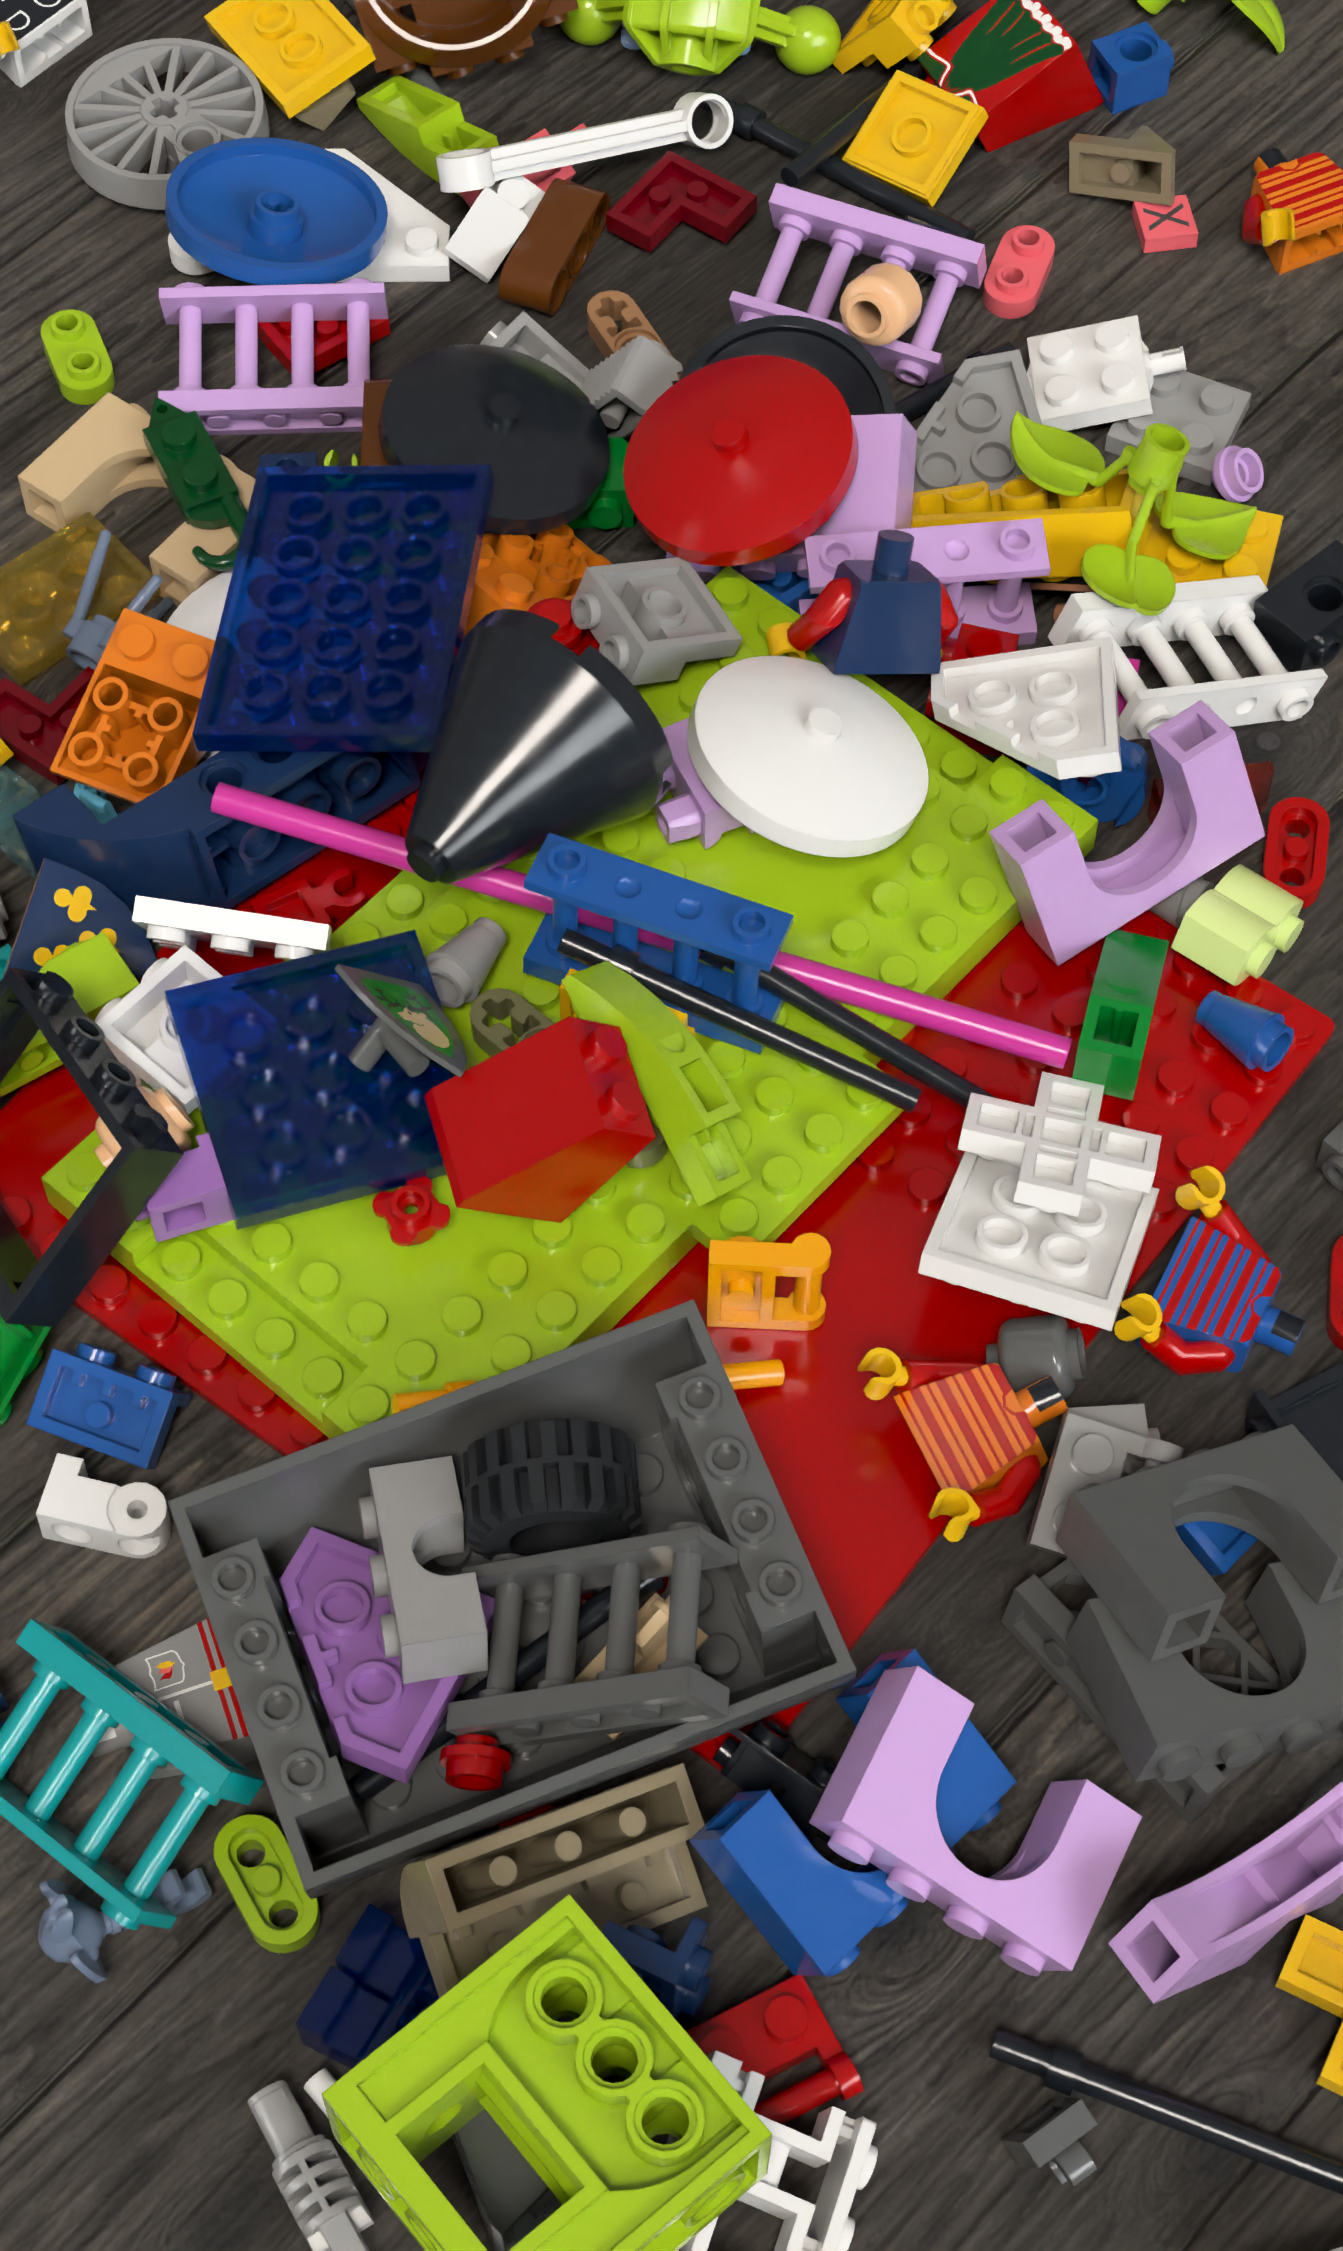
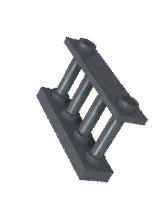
M677 1522L669 1525L668 1530L665 1532L531 1556L509 1553L498 1554L491 1559V1563L463 1567L462 1574L476 1573L479 1592L495 1598L487 1686L485 1690L479 1692L476 1699L449 1703L446 1731L456 1736L465 1734L490 1736L499 1741L498 1748L504 1750L728 1717L730 1688L702 1673V1667L695 1663L701 1570L737 1564L738 1550L712 1534L711 1529L706 1525L696 1522ZM672 1575L666 1661L658 1665L657 1671L635 1674L634 1662L640 1580ZM611 1586L605 1671L597 1674V1680L574 1683L581 1591ZM552 1596L545 1680L537 1684V1689L515 1692L523 1600Z

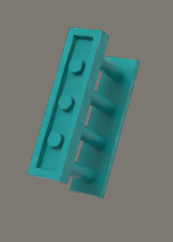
M30 1619L15 1643L37 1659L32 1667L33 1671L37 1674L0 1729V1815L103 1897L105 1900L100 1908L112 1920L135 1931L141 1924L171 1929L178 1917L152 1897V1892L209 1804L217 1806L221 1799L249 1806L264 1780L68 1630ZM72 1686L85 1696L80 1705L85 1712L31 1796L28 1797L5 1779L4 1776L59 1690H68ZM120 1723L135 1735L130 1742V1746L134 1751L80 1835L76 1836L52 1815L108 1727L117 1728ZM170 1762L185 1774L180 1781L184 1790L127 1877L102 1857L101 1854L158 1765L166 1767Z

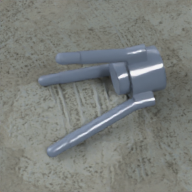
M105 529L101 531L94 548L73 616L62 631V634L71 640L65 650L67 656L84 670L88 666L94 670L96 669L117 624V621L114 622L100 614H96L92 621L85 620L111 539V532ZM153 575L126 609L140 613L162 584V577L160 575ZM170 597L164 598L146 616L160 620L173 606V599Z

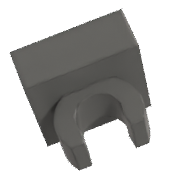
M1057 2097L1001 2139L1017 2165L1032 2168H1041L1043 2165H1046L1059 2185H1063L1068 2181L1074 2187L1097 2170L1092 2158L1078 2141L1080 2137L1098 2125L1081 2098Z

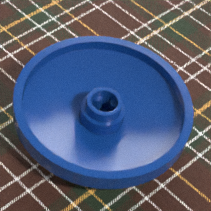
M240 138L204 147L186 157L174 169L168 180L165 202L167 226L176 242L185 252L201 264L218 273L256 285L331 284L357 274L369 266L376 259L385 242L388 218L387 204L380 188L372 178L358 166L333 152L293 140Z

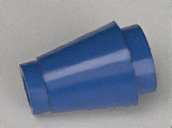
M1216 990L1210 992L1204 998L1195 1017L1196 1023L1203 1026L1207 1032L1250 1070L1257 1067L1265 1072L1273 1070L1287 1054L1294 1037L1293 1028L1285 1024V1018L1282 1014L1228 995H1223Z

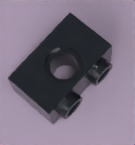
M1335 540L1255 600L1253 609L1255 613L1254 624L1284 668L1289 672L1310 670L1317 664L1325 666L1335 658L1343 646V544L1338 540Z

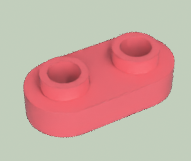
M1022 225L1008 230L1003 235L984 280L983 303L992 314L1005 319H1017L1028 315L1034 310L1053 265L1055 243L1047 231L1036 226Z

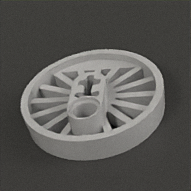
M160 38L145 40L126 45L104 55L79 76L68 95L65 107L68 151L71 162L79 176L91 188L103 196L118 203L143 209L165 210L168 180L177 165L192 153L227 140L270 138L268 113L260 84L254 73L242 60L225 49L192 39ZM168 72L165 89L161 91L157 77ZM183 72H188L189 74L182 81ZM151 158L149 174L139 173Z

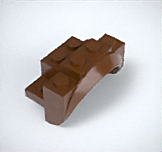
M353 0L365 39L370 44L376 58L373 61L376 73L387 70L389 75H398L411 71L419 65L418 63L430 65L433 78L444 74L445 79L448 80L457 79L472 73L475 70L474 65L493 59L497 64L507 63L524 56V49L534 46L531 32L538 24L540 27L559 24L569 18L568 12L579 9L577 0ZM412 5L416 21L401 15L403 13L402 6Z

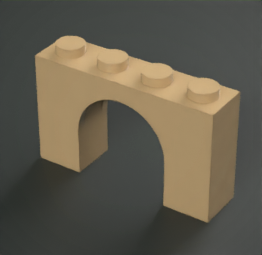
M108 392L18 475L26 513L70 540L109 502L121 494L144 487L168 488L144 442L142 429L149 427L150 415L141 406L135 403L128 404ZM220 455L239 489L240 498L258 530L260 540L259 481L239 470L227 457ZM186 521L180 525L149 555L152 575H160L162 577V584L156 590V593L163 598H172L174 604L179 606L197 588L223 573L222 571L211 570L199 564L192 554V549L195 546H200L212 555L230 553L238 544L230 526L202 529L191 524L187 525ZM259 542L256 555L248 563L261 561L270 551H263Z

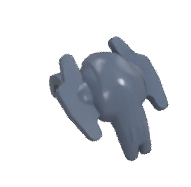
M202 1868L194 1869L182 1880L176 1869H170L165 1872L151 1896L173 1914L178 1915L203 1904L210 1898L212 1891ZM47 1879L39 1884L40 1890L49 1900L50 1907L44 1910L39 1923L38 1940L40 1949L55 1963H73L78 1970L96 1984L107 1980L103 1964L99 1959V1948L106 1934L114 1935L120 1933L122 1928L124 1930L128 1928L112 1920L103 1911L98 1912L88 1904L78 1901L70 1894L65 1882L57 1879Z

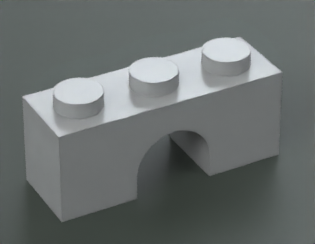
M452 1456L369 1468L370 1496L358 1498V1506L364 1540L377 1538L379 1554L368 1556L374 1598L387 1596L390 1614L379 1615L385 1658L398 1657L403 1684L487 1671V1628L476 1573L444 1576L429 1572L422 1567L426 1562L435 1557L464 1552L463 1509Z

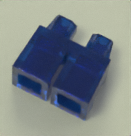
M369 1903L335 1958L337 1969L332 1966L329 1968L297 2020L296 2025L303 2045L350 2069L354 2068L421 2014L423 2009L426 2010L439 1999L421 1941L417 1938L409 1939L408 1932L396 1926L393 1917Z

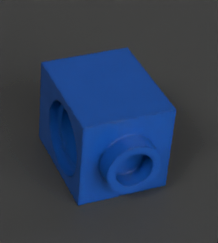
M1147 21L1091 41L1088 68L1104 100L1103 104L1112 115L1167 95L1170 71L1174 66L1173 53L1169 44L1164 39L1159 38Z

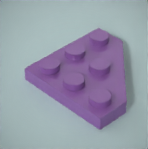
M311 1527L279 1579L282 1600L341 1757L407 1784L446 1715L449 1703L453 1702L468 1674L403 1684L398 1657L385 1658L382 1646L379 1615L390 1614L387 1596L374 1598L368 1556L378 1555L379 1553ZM480 1593L488 1639L492 1631L495 1598Z

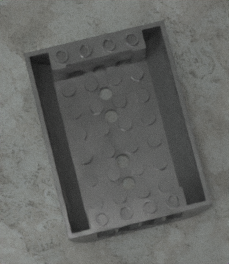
M694 1299L167 1501L301 1882L311 1900L851 1684L856 1679V1667ZM550 1418L596 1421L626 1432L628 1438L633 1439L636 1451L643 1527L639 1530V1536L665 1532L668 1530L669 1525L677 1522H696L708 1526L712 1534L738 1550L737 1564L701 1570L697 1627L708 1635V1639L696 1651L695 1663L702 1667V1673L730 1688L728 1717L622 1732L614 1741L607 1735L504 1749L512 1756L511 1769L503 1774L502 1787L491 1791L463 1790L452 1787L445 1782L446 1769L439 1764L440 1751L442 1748L456 1743L458 1736H454L417 1765L407 1784L396 1780L364 1804L348 1780L365 1767L341 1757L280 1592L279 1579L310 1528L315 1527L379 1553L377 1538L364 1540L359 1515L358 1498L370 1496L369 1468L452 1456L463 1509L464 1552L435 1557L426 1562L422 1567L438 1575L451 1576L462 1574L463 1567L491 1563V1560L484 1558L483 1555L474 1553L466 1539L461 1456L463 1452L468 1451V1446L472 1442L485 1437L484 1435L510 1425ZM672 1575L666 1576L669 1582L664 1593L660 1595L663 1599L670 1595ZM605 1587L582 1590L581 1595L588 1594L594 1596ZM552 1596L523 1600L518 1653L549 1630ZM646 1600L644 1603L639 1602L638 1611L644 1606V1604L648 1600ZM608 1621L577 1644L574 1680L607 1645ZM490 1633V1635H489V1637H488V1639H487V1641H488V1665H489V1654H490V1644H491V1633ZM546 1668L515 1690V1692L537 1689V1684L545 1680ZM488 1670L469 1673L453 1701L487 1677Z

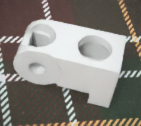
M57 1453L36 1511L43 1538L131 1558H148L157 1555L166 1547L171 1538L172 1525L165 1497L157 1487L141 1482H134L120 1487L116 1484L88 1478L84 1459Z

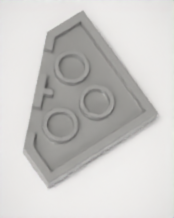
M1019 349L965 359L953 376L952 383L940 401L935 402L916 430L917 446L913 493L985 481L989 485V490H997L1006 482L1015 479L1017 475L1024 474L1017 465L1010 446L1011 421L1016 411L1034 422L1042 424Z

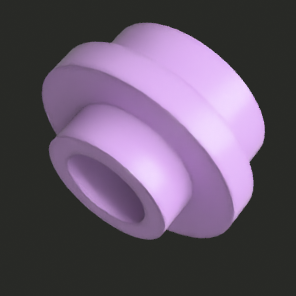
M1236 445L1222 448L1214 459L1212 468L1213 484L1227 501L1241 503L1249 500L1255 492L1260 490L1264 481V470L1259 456L1250 448H1241Z

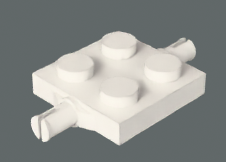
M1137 315L1027 338L1030 358L1027 376L1043 425L1065 431L1153 414L1150 396L1154 382L1153 376L1187 370L1183 346L1149 353L1148 347L1141 338Z

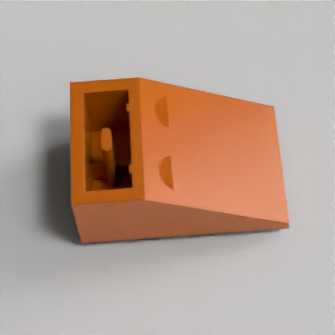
M565 524L559 528L536 534L503 535L487 533L433 546L423 575L429 590L438 627L460 646L465 635L485 615L501 609L528 611L535 603L548 598H561L572 602L586 568L611 565V562L602 555L592 551Z
M123 608L49 770L53 774L137 804L197 765L224 728L249 672L233 647Z

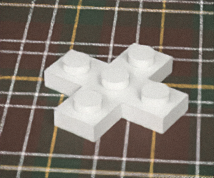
M1042 1071L1034 1107L971 1092L958 1150L975 1153L988 1160H1005L1021 1164L1013 1202L1033 1206L1035 1209L1046 1213L1059 1212L1078 1217L1087 1179L1104 1183L1118 1190L1132 1189L1150 1194L1156 1173L1162 1136L1099 1122L1098 1118L1104 1085Z

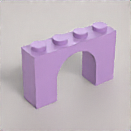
M903 413L851 415L858 437V461L852 483L835 512L810 536L911 528L917 446L916 430ZM804 540L773 557L749 564L730 566L751 580H771L776 577V572H797V575L808 578ZM667 552V555H666L667 558H675V557H676V556H674V555H672V554H670V553H668V552ZM690 562L704 582L711 581L726 567Z
M1202 700L1148 732L1163 778V800L1152 825L1136 843L1124 852L1106 860L1085 862L1074 831L1043 799L989 832L1013 897L1017 901V908L1027 933L1057 966L1266 836L1235 731Z
M919 1666L884 1670L809 1823L831 1837L828 1846L840 1856L861 1865H867L870 1862L887 1873L886 1884L895 1892L917 1902L923 1903L927 1899L944 1910L946 1913L943 1921L955 1931L973 1939L982 1940L985 1937L1002 1948L1000 1958L1012 1968L1036 1977L1040 1975L1041 1971H1072L1142 1816L1088 1779L1051 1782L1021 1847L1007 1866L987 1878L970 1871L953 1855L942 1836L937 1818L936 1795L942 1771L975 1704Z

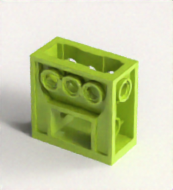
M570 1894L321 2093L334 2137L424 2251H488L419 2165L424 2158L484 2109L562 2204L559 2209L509 2251H678L768 2173L772 2141L770 2130ZM561 2017L575 2018L571 2022L561 2023L555 2021ZM610 2075H620L627 2078L623 2082L618 2083L602 2080ZM660 2134H669L677 2137L679 2140L673 2144L662 2145L653 2142L651 2138Z

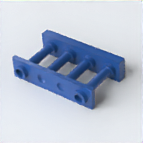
M548 833L524 879V889L553 898V915L546 913L523 957V973L561 985V980L565 978L570 968L577 971L589 968L590 966L557 952L559 943L566 929L569 928L614 949L619 944L641 954L639 961L776 1023L784 1001L759 987L760 969L767 972L771 971L793 924L794 915ZM579 908L613 919V933L578 923ZM639 928L673 939V953L639 942ZM699 949L734 960V974L724 970L720 971L715 967L698 962ZM660 999L666 1006L688 1014V1026L695 1028V1032L761 1055L765 1046Z

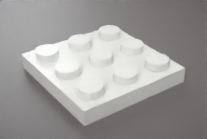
M965 1151L922 1252L918 1273L953 1285L963 1286L1006 1299L1016 1304L1026 1305L1069 1318L1079 1323L1112 1331L1155 1208L1159 1189L1152 1187L1150 1194L1132 1189L1118 1190L1104 1183L1087 1179L1078 1217L1059 1212L1046 1213L1035 1209L1033 1206L1013 1202L1021 1164L1005 1160H988L975 1153Z

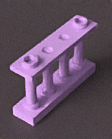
M776 183L769 199V207L773 225L775 228H778L781 234L756 296L753 297L737 291L732 292L729 302L735 324L765 316H801L825 322L854 338L844 324L829 320L828 317L852 257L862 253L881 259L883 263L899 265L907 271L915 269L932 274L936 280L911 344L894 340L887 345L871 346L861 343L856 338L854 339L871 354L881 369L894 372V375L903 382L922 386L925 382L932 383L943 377L945 374L942 354L934 352L932 349L956 288L962 287L964 284L980 288L987 270L985 244ZM812 238L830 244L832 250L806 313L776 303L801 241Z
M354 278L337 284L205 287L198 283L187 282L178 284L174 288H159V301L166 325L179 324V387L173 391H158V398L186 413L196 410L209 436L362 432L364 380H370V320L388 319V305L384 282L373 283L367 279ZM347 320L348 383L343 386L318 387L314 384V321ZM258 322H291V384L286 388H261L258 386ZM235 323V385L230 389L205 390L202 388V324Z
M1042 518L891 529L909 533L915 538L911 560L921 563L946 587L958 615L957 627L949 637L957 638L961 623L1018 634V645L1035 644L1038 631L1030 582H1022V578L1049 576L1050 563ZM879 531L807 537L803 543L810 594L821 593L828 582L833 580L837 566L844 560H874ZM998 580V583L995 585L963 587L964 582ZM815 599L799 600L798 614L803 615Z

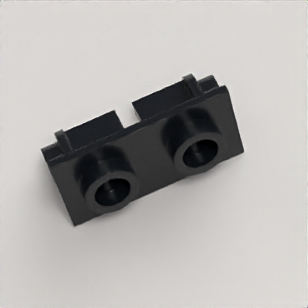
M768 1717L731 1731L730 1733L742 1742L739 1744L728 1736L712 1759L723 1767L720 1774L745 1792L769 1790L773 1783L777 1782L786 1789L778 1802L801 1832L811 1841L817 1835L828 1843L831 1837L810 1824L809 1821L837 1766L823 1758H817L815 1762L792 1746L794 1743L793 1736L783 1726Z

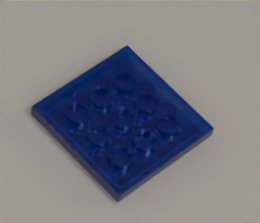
M415 930L165 991V1004L205 1131L209 1133L226 1185L229 1207L237 1230L406 1185L407 1181L422 1176L432 1179L447 1175L424 1095L431 1088L456 1075L429 1058V1065L426 1070L418 1076L410 1077L387 1050L369 1072L355 1066L350 1061L349 1054L378 1016L353 992L335 970V967L340 964L418 983L443 1011Z

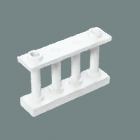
M1259 575L1175 583L1176 591L1171 604L1163 613L1156 616L1140 614L1134 608L1126 609L1104 599L1096 592L1071 594L1048 635L1053 646L1112 637L1117 688L1127 702L1119 716L1120 736L1126 740L1150 739L1148 732L1200 700L1229 727L1280 720L1293 721L1302 718L1311 709L1314 703L1313 699L1328 678L1322 668L1287 672L1254 624L1255 613L1253 609L1255 600L1268 591ZM1234 635L1261 676L1242 678L1214 636ZM1167 641H1188L1214 681L1195 684ZM1131 645L1142 646L1168 687L1147 689L1121 647Z

